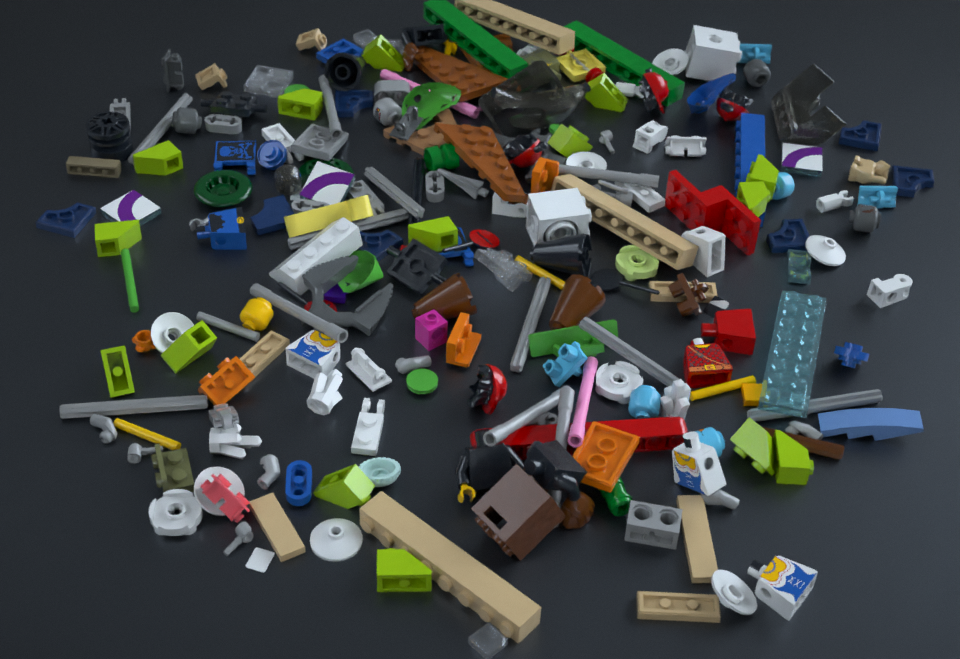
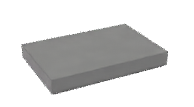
M311 124L291 144L290 152L329 161L348 140L349 133L342 131V137L336 140L331 137L329 128Z

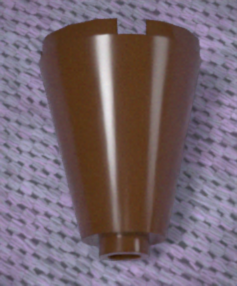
M458 272L414 303V309L411 312L415 319L435 309L445 320L457 319L460 312L473 316L477 313L476 305L471 306L470 302L473 296L463 276L460 277Z
M578 274L571 275L564 283L550 318V330L578 326L584 317L590 318L603 307L606 301L602 289L598 285L595 288L590 284L591 279Z

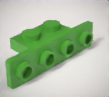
M616 320L595 322L618 337ZM579 325L528 335L529 351L532 357L554 354L559 357V348L564 343L571 345L574 341L580 344L581 350L587 357H595L597 353L605 352L604 344L581 329Z

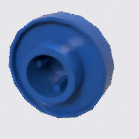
M268 140L260 146L257 158L264 168L275 170L285 163L288 153L286 147L281 142Z
M848 342L844 343V347L835 346L834 353L839 355V360H842L841 365L855 368L856 364L861 365L862 361L868 362L869 358L868 353L862 352L863 346Z

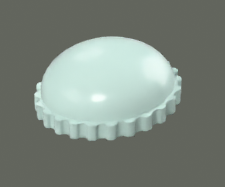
M386 457L368 459L358 466L374 483L375 487L388 486L401 474V466L398 461Z

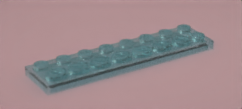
M782 290L758 409L802 418L807 417L827 298Z

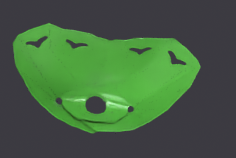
M430 82L416 86L404 98L402 117L407 112L409 106H416L418 108V117L423 118V121L416 130L422 129L436 114L452 105H456L461 97V91L455 86L439 82ZM416 95L421 96L420 102L414 101Z
M354 251L351 255L359 257L355 269L338 282V285L344 293H352L382 279L383 272L376 256L368 251Z

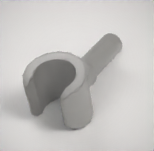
M605 130L601 132L599 142L601 144L605 143L609 152L614 154L615 150L610 143L613 139L612 132Z
M208 217L202 221L200 219H192L189 223L191 231H194L196 226H206L209 223Z
M133 443L128 448L127 461L133 464L139 463L142 455L156 453L155 447L142 448L141 445Z
M247 522L237 525L235 532L238 536L223 551L226 556L242 542L248 543L252 541L254 537L253 532Z

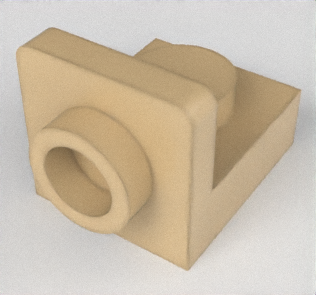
M319 28L300 34L296 42L299 50L310 49L316 46L318 51H320L327 44L324 34H321Z
M216 64L195 74L198 86L202 90L213 86L218 81L223 88L227 87L226 79L228 77L222 68L219 70Z

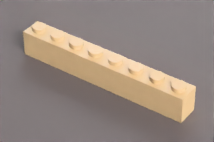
M455 0V7L478 24L558 55L574 49L575 31L493 0Z
M572 174L556 176L554 178L551 191L578 188L581 196L585 198L587 209L591 210L592 221L676 270L693 266L699 246Z
M381 491L359 508L360 526L366 533L374 535L387 548L405 549L432 570V580L438 583L442 590L450 592L458 598L462 605L470 607L478 613L482 620L493 624L505 637L511 638L519 644L540 624L541 606Z

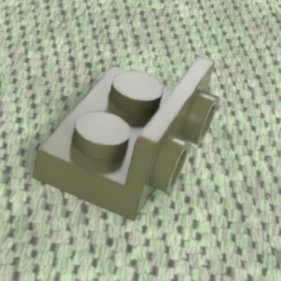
M160 443L154 444L156 454H152L151 457L153 468L159 469V472L155 473L157 488L163 487V492L172 489H185L194 492V480L187 449L182 448L161 453Z

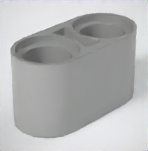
M381 80L374 85L375 102L387 97L391 98L398 105H402L404 98L410 92V85L405 80Z

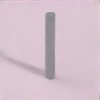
M203 312L197 313L196 320L198 321L203 320L206 324L255 342L260 338V333Z

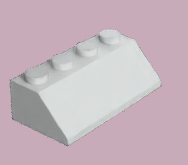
M344 217L332 222L269 272L270 277L278 282H282L301 296L309 289L304 284L303 274H306L307 271L309 272L314 266L317 267L318 264L321 265V263L330 262V260L350 256L363 245L359 227Z

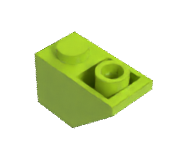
M562 123L547 142L567 158L572 154L588 152L593 148L588 143V137L570 125L567 128Z
M169 140L133 154L136 173L166 176L183 169L181 151Z
M758 154L756 162L752 161L746 182L764 181L767 190H770V199L772 200L779 171L763 155Z
M449 216L409 224L408 242L410 243L414 238L430 249L439 252L444 248L458 245V229Z
M139 220L95 224V243L98 257L121 255L122 249H129L142 239Z
M201 320L172 343L161 354V357L176 374L212 349L217 337Z
M749 417L730 438L731 442L735 445L733 450L743 459L748 456L753 460L751 465L763 474L766 471L773 476L775 474L774 440L764 428Z

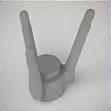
M598 180L599 184L616 190V194L603 191L604 193L612 195L613 198L631 208L633 192H630L627 188H621Z

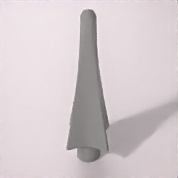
M443 169L437 170L439 174L458 185L474 199L478 195L486 198L489 190L482 187L484 181L460 176Z

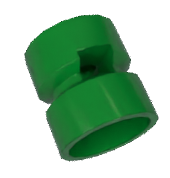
M451 143L440 145V148L432 146L424 149L425 165L428 172L443 168L450 170L459 167V155L455 152V147Z

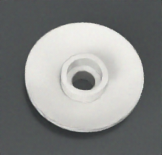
M668 49L658 54L652 64L674 76L681 73L687 67L689 58L687 53L681 49Z
M591 152L572 154L566 161V165L602 170L607 168L604 158Z
M812 235L805 242L808 253L825 265L840 266L846 259L842 247L831 238Z
M176 312L164 313L154 321L151 327V340L156 349L163 353L185 331L193 327L194 324L183 314ZM168 334L174 335L175 340L169 339Z
M207 468L195 480V498L205 511L214 515L225 516L219 508L226 501L221 498L214 504L202 493L203 489L200 486L207 479L212 482L214 480L211 476L213 473L216 476L221 473L232 484L229 489L235 495L240 492L245 496L243 483L234 472L227 468Z
M341 518L321 522L313 529L310 536L312 551L321 559L332 562L344 561L358 553L363 543L360 528L355 523Z
M717 570L713 573L711 577L712 587L725 607L731 608L743 615H751L756 611V598L743 580L726 570Z

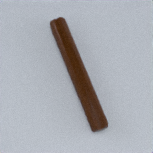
M762 427L772 438L774 437L775 429ZM784 432L808 449L809 453L839 460L843 457V445Z

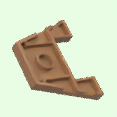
M449 108L433 117L437 123L457 125ZM435 124L414 132L408 141L392 137L396 139V143L400 145L407 144L412 147V151L423 156L425 148L432 146L440 148V145L446 143L443 140L444 135L441 132L437 134L433 130ZM394 126L383 129V136L389 139L391 137L389 134L394 129Z

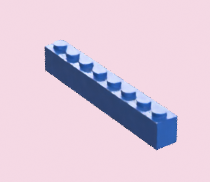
M741 113L740 120H736L735 197L737 196L739 182H746L752 161L756 162L758 154L765 157V115ZM766 211L758 217L761 219L760 227H763Z

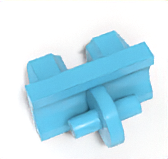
M740 44L739 49L742 51V57L740 62L737 63H748L754 59H761L765 63H770L771 44Z
M860 186L857 205L876 206L878 209L883 207L895 208L898 187Z
M576 341L571 345L564 343L559 348V357L555 361L548 359L543 364L546 374L550 376L557 387H560L572 374L578 377L582 374L580 366L588 358L581 350L580 344Z

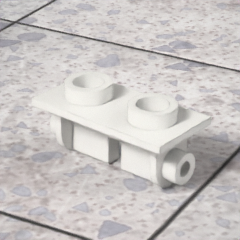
M678 135L667 137L664 145L665 154H669V156H684V150H687V156L702 157V155H706V147L704 145L707 138L699 136L680 137Z
M354 348L352 350V360L347 362L346 366L369 389L375 391L392 382V379L385 373V370L379 368L365 354L362 348Z

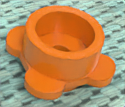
M141 330L132 338V342L136 344L135 350L137 352L156 349L151 340V331Z

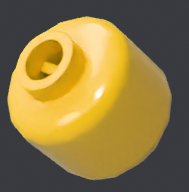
M261 297L250 299L240 313L242 326L252 331H264L274 316L271 303Z

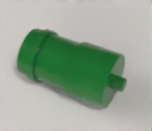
M620 477L611 493L598 489L613 515L623 516L629 513L632 498L627 493Z

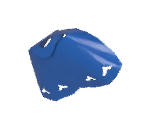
M734 73L724 75L703 84L693 91L687 98L691 113L706 111L715 102L717 96L727 86L736 81V75Z

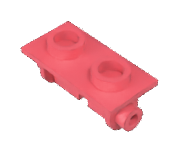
M213 473L211 476L214 480L210 482L207 479L200 486L203 489L202 493L214 504L223 498L226 502L219 509L231 522L234 520L238 523L244 517L241 512L244 509L247 512L250 511L247 507L250 502L240 492L235 495L229 489L232 484L221 473L218 476Z

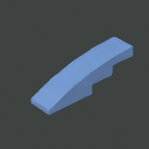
M861 408L818 413L820 431L823 437L847 433L848 439L873 435L874 440L878 441L924 432L920 411Z

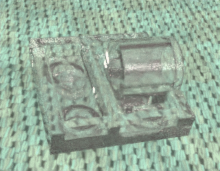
M257 65L244 84V92L276 98L284 93L292 81L293 71Z
M477 249L474 254L477 260L495 273V279L509 291L517 289L522 281L530 282L533 276L527 270V266L524 263L514 260L512 258L513 255L506 250Z

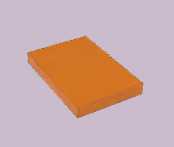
M593 421L584 435L582 445L577 447L572 455L587 471L581 483L611 493L638 446L640 437Z

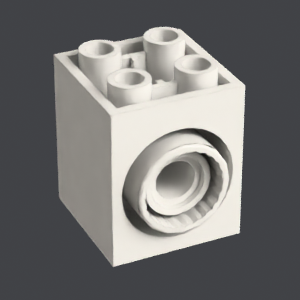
M694 25L685 51L689 58V63L685 68L686 77L712 81L727 74H736V64L740 62L742 57L737 33Z
M578 188L528 194L526 229L533 246L537 243L579 234H589L590 236L588 225L592 220L591 210L587 209L585 198L581 196Z

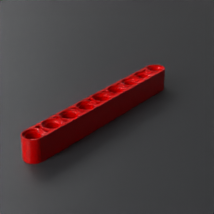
M676 416L596 421L639 436V444L634 452L673 450L684 443L683 435L688 432L685 420ZM585 422V434L592 422ZM557 424L523 426L508 435L501 442L509 445L521 460H525L527 458V450L534 441H540L541 443L555 441ZM474 431L470 435L471 446L477 445ZM567 441V451L572 456L577 447L571 446Z

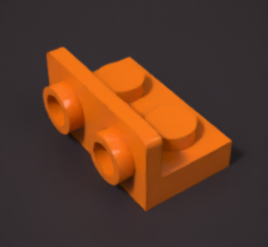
M542 157L538 159L532 170L531 193L551 191L554 178L559 175L558 161Z
M460 312L446 345V363L466 368L470 366L481 341V334L471 332L472 324H469V314Z
M237 356L231 360L227 357L217 366L219 371L213 376L211 373H208L199 381L201 386L197 391L200 394L206 395L214 406L224 404L247 386L255 376Z

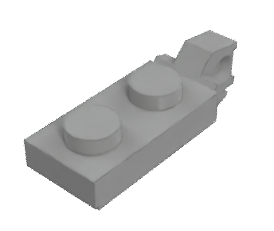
M227 403L215 405L213 410H208L209 418L214 428L223 427V429L234 428L233 424L239 423L238 413L233 406H228Z

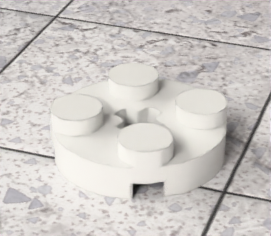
M616 361L615 365L609 366L606 363L600 366L596 372L595 390L597 394L603 395L608 399L618 401L621 404H628L632 390L643 385V377L641 378L639 375L640 371L638 368L630 363Z
M185 489L168 490L163 493V497L158 500L155 498L149 507L150 522L154 527L155 533L158 535H191L196 531L203 517L202 507L198 504L193 493ZM175 510L180 511L178 515H171Z

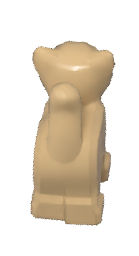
M856 155L854 163L851 165L848 181L884 185L886 180H888V172L891 166L883 160L874 162L861 159L860 156Z

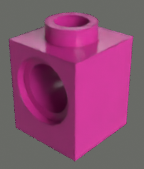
M435 309L415 318V339L428 351L447 342L448 322Z

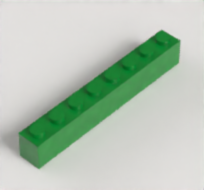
M429 0L423 3V18L431 25L444 24V33L447 37L492 73L509 79L510 86L527 79L528 62L447 0Z
M577 20L564 26L575 31V52L587 49L606 66V71L629 84L640 86L639 81L642 80L645 70L652 68V72L660 74L668 82L669 93L662 104L668 107L683 98L685 82Z

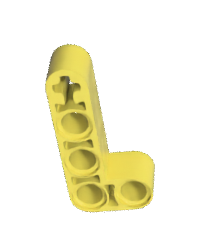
M364 195L340 203L284 217L289 238L322 230L332 222L343 217L352 222L371 217L373 212L368 195Z

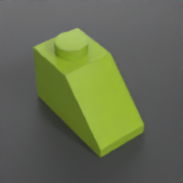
M379 35L366 45L362 57L374 69H386L397 72L403 70V56L382 35Z
M605 73L588 82L591 91L588 93L583 92L586 100L591 102L594 107L619 112L625 110L628 99Z
M300 89L278 96L279 114L315 121L323 109V93L320 91Z
M764 181L739 182L736 198L759 217L766 211L767 202H770L771 194L770 190H767Z
M125 345L100 350L110 398L135 393Z
M775 430L773 440L776 483L807 485L808 477L813 475L814 462L809 459L808 449L781 430Z
M354 464L324 476L313 494L315 497L349 509L366 504L371 498L370 493L375 485Z
M377 549V592L431 591V569L405 549Z

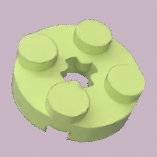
M627 245L619 250V254L616 255L615 266L624 275L626 280L635 281L636 279H647L656 276L659 259L635 245Z

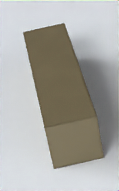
M69 156L66 162L68 174L118 178L122 171L120 160Z

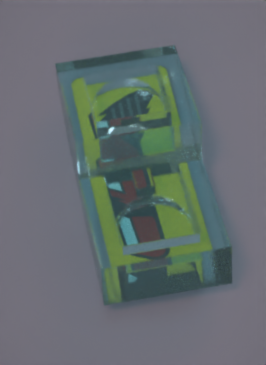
M788 249V282L810 284L811 255L808 251Z

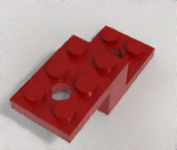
M677 170L669 172L665 195V206L677 216L690 230L700 226L708 227L725 234L747 256L755 252L761 219L722 185L700 192Z

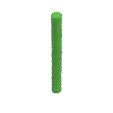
M122 249L121 258L130 311L135 313L139 311L130 252L128 249Z

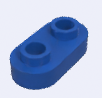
M294 461L287 466L285 492L286 499L291 505L302 506L307 504L312 498V467L306 461Z

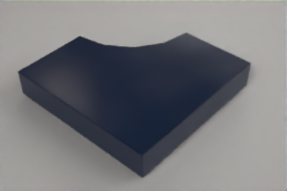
M335 90L334 103L338 118H353L357 111L373 107L374 90Z
M863 120L857 127L841 128L838 144L878 151L882 124Z
M892 166V186L898 187L896 196L914 197L915 192L919 189L931 188L934 185L932 169Z
M284 195L263 200V210L257 215L250 217L251 224L257 235H262L286 228L284 217L295 213Z
M75 203L73 206L63 210H46L36 221V227L75 238L97 213L96 207Z
M784 219L781 222V229L775 233L767 234L766 241L771 253L806 252L805 242L810 235L803 219Z
M388 229L373 234L360 231L363 245L356 251H368L376 256L379 262L389 255L386 253V250L390 245L396 249L403 245V238Z

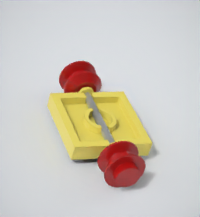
M574 47V49L563 54H556L559 56L556 57L560 62L559 69L573 82L586 79L588 83L606 71V66L587 49L575 52Z

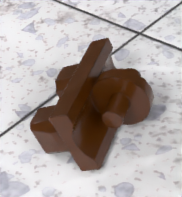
M684 274L677 275L678 280L668 287L674 298L686 294L687 299L677 303L681 315L686 316L695 313L696 316L701 315L702 311L695 297L698 296L700 301L706 300L704 293L708 291V285L706 283L699 284L698 280L694 279L691 281L693 288H690Z

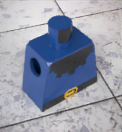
M242 207L210 213L208 215L209 225L196 226L197 239L210 238L211 247L214 250L247 249Z

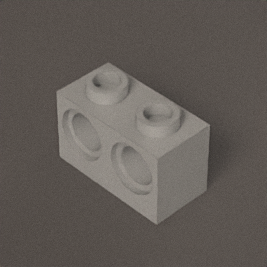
M631 500L624 541L676 550L682 509Z

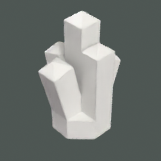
M334 369L328 376L324 373L315 375L311 394L307 399L308 408L314 413L327 415L333 406L342 399V396L337 391L343 380L341 372Z
M682 379L675 380L672 386L664 388L665 396L660 398L662 417L676 416L685 419L690 406L691 388Z
M233 424L234 428L223 429V427L211 428L209 450L210 454H222L243 459L246 456L243 448L259 447L262 440L259 436H241V426L238 424Z

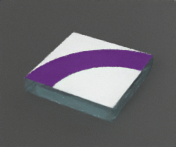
M783 143L781 150V172L821 177L822 148Z
M317 161L299 196L301 199L325 202L329 205L343 202L355 180V174Z
M132 190L100 208L101 215L111 222L139 220L141 226L160 215L161 208L135 190Z

